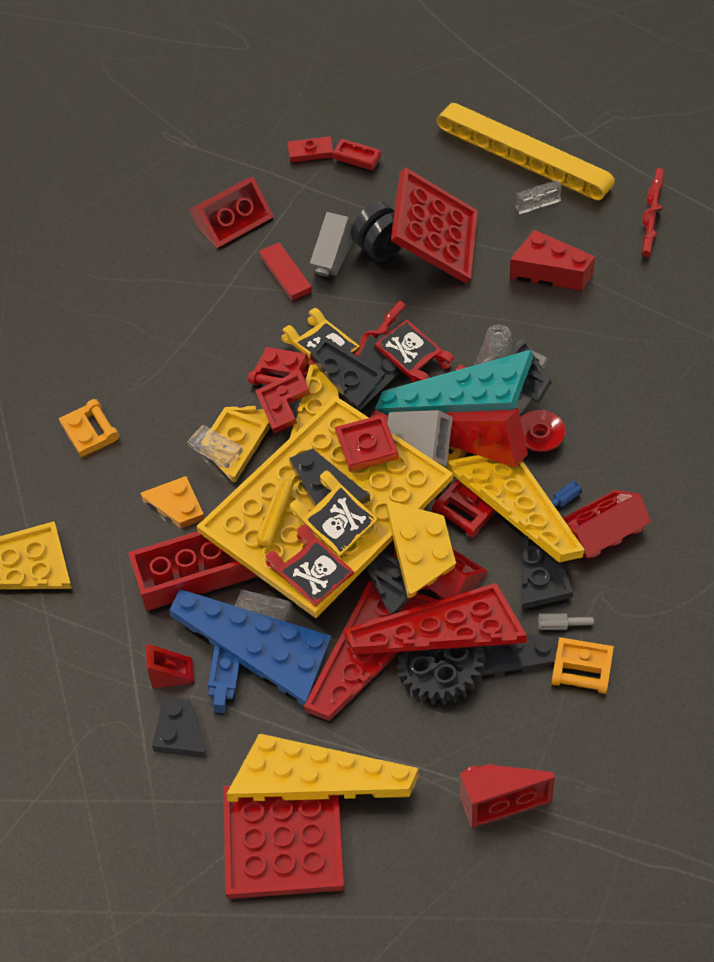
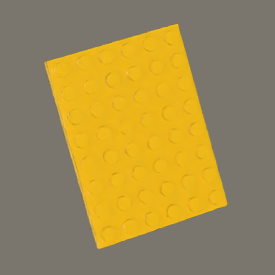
M336 396L197 525L198 533L315 618L394 540L386 511V502L392 501L423 510L453 480V473L393 433L391 434L399 453L398 460L349 472L335 434V427L367 419L368 417ZM312 448L370 495V501L362 505L378 519L339 557L354 571V574L316 607L277 572L268 568L266 565L267 559L265 558L266 554L270 551H275L286 563L307 546L297 539V528L305 523L291 512L290 504L297 499L309 512L314 508V505L292 469L289 458ZM283 477L291 479L293 481V488L272 543L268 547L260 546L257 543V535L277 484ZM313 532V534H314L325 546H327L335 555H337L323 540H321V539Z

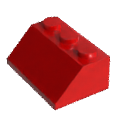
M253 176L236 183L189 209L198 229L216 248L274 217Z
M613 490L563 518L584 548L583 557L586 558L598 556L601 554L602 549L621 543L623 541L622 538L629 534L633 535L641 532L644 529L643 526L651 522L641 495L621 490Z
M452 548L456 561L455 568L445 575H440L435 582L429 586H424L423 589L432 590L438 594L440 600L474 590L488 571ZM395 550L392 557L398 560L397 552Z

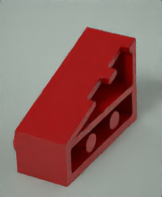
M518 408L514 410L446 413L453 417L449 446L516 467L528 455Z

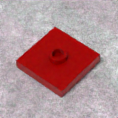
M384 414L335 427V434L349 472L399 459V453Z

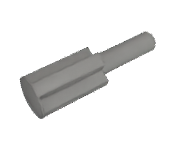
M539 614L538 616L539 630H567V626L594 624L593 617L567 618V614Z

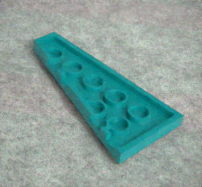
M527 350L382 391L375 409L385 415H389V412L439 410L443 413L514 410L532 363L533 354L531 350Z

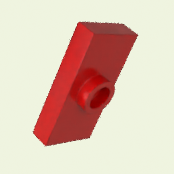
M331 136L287 142L290 163L333 157Z
M341 139L332 155L333 159L373 171L382 157V150Z

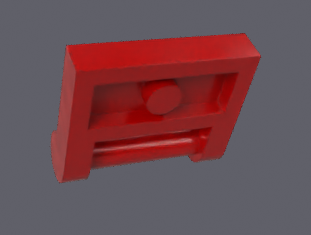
M266 347L254 370L250 371L248 382L251 385L258 386L259 384L269 385L281 379L265 375V373L288 376L300 370L303 374L310 359L304 353Z
M458 479L434 502L431 509L433 513L443 515L464 529L471 538H475L480 529L497 512ZM452 503L475 519L470 522L447 507V505Z

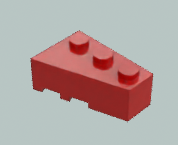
M533 230L510 259L509 278L517 279L518 276L530 278L531 282L535 283L542 280L553 282V286L583 290L593 277L595 256Z

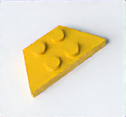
M246 406L244 408L225 407L201 443L202 449L232 482L236 483L271 427L264 409L256 410V406Z
M387 501L386 511L407 597L412 598L424 586L431 585L440 575H445L455 568L454 553L443 515Z

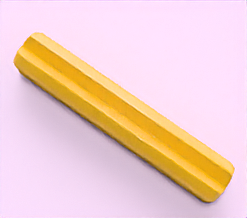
M283 477L277 484L257 535V543L260 546L268 547L272 543L293 488V481L291 479Z

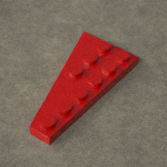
M371 580L368 582L344 629L389 616ZM416 593L400 612L438 600ZM343 630L304 705V712L330 721L400 652L353 655Z
M497 583L344 629L345 638L353 655L527 643V635Z

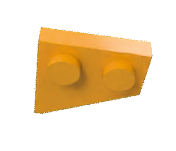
M186 476L141 493L143 502L152 504L160 514L170 518L180 528L205 519L204 513Z

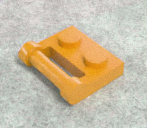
M92 399L86 406L59 418L62 428L80 457L117 441L120 437L117 429L111 426L102 412V406L97 399ZM88 417H95L104 432L102 435H97L87 419Z
M559 637L551 685L560 686L561 683L598 690V693L606 694L614 646ZM563 668L593 672L601 674V677L596 679L562 673Z

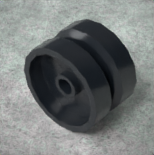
M379 201L370 204L356 217L351 229V238L376 262H383L391 259L402 247L391 241L395 211L385 202Z

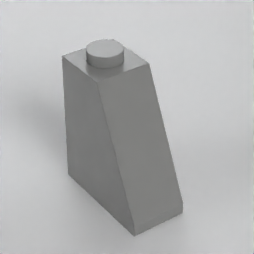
M326 212L310 261L316 274L328 277L329 274L337 275L353 243L351 238L352 223L349 217Z
M439 410L389 412L387 424L391 433L440 465L447 466L452 416Z

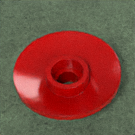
M534 410L520 417L527 449L536 452H546L555 449L562 443L565 437V426L563 421L554 413L545 410Z

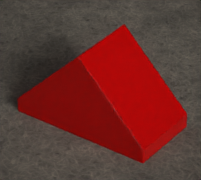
M151 644L146 645L147 672L152 689L194 682L192 657Z

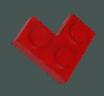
M300 370L255 391L274 433L297 424L289 404L311 394Z

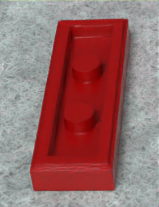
M280 243L259 251L260 258L292 301L312 292V286Z

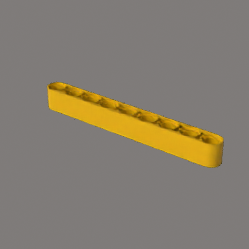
M450 103L436 119L438 126L442 130L592 199H603L615 184V179L609 172L459 104Z

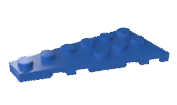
M179 589L170 609L171 617L193 632L201 633L209 639V643L214 646H220L229 652L230 657L237 659L240 664L262 679L267 678L277 685V689L285 694L288 692L298 699L297 702L299 704L305 705L329 647L330 635Z

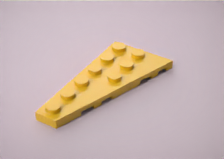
M479 455L447 461L445 468L451 471L454 477L558 562L583 557L584 548L523 461L516 467Z

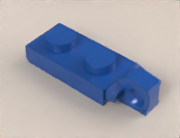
M216 645L214 646L208 682V696L214 697L213 712L224 713L226 699H233L236 691L240 663L237 659L230 657L229 652Z

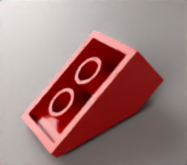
M489 764L481 767L475 765L465 769L464 772L460 773V800L471 828L552 802L555 776L553 772Z

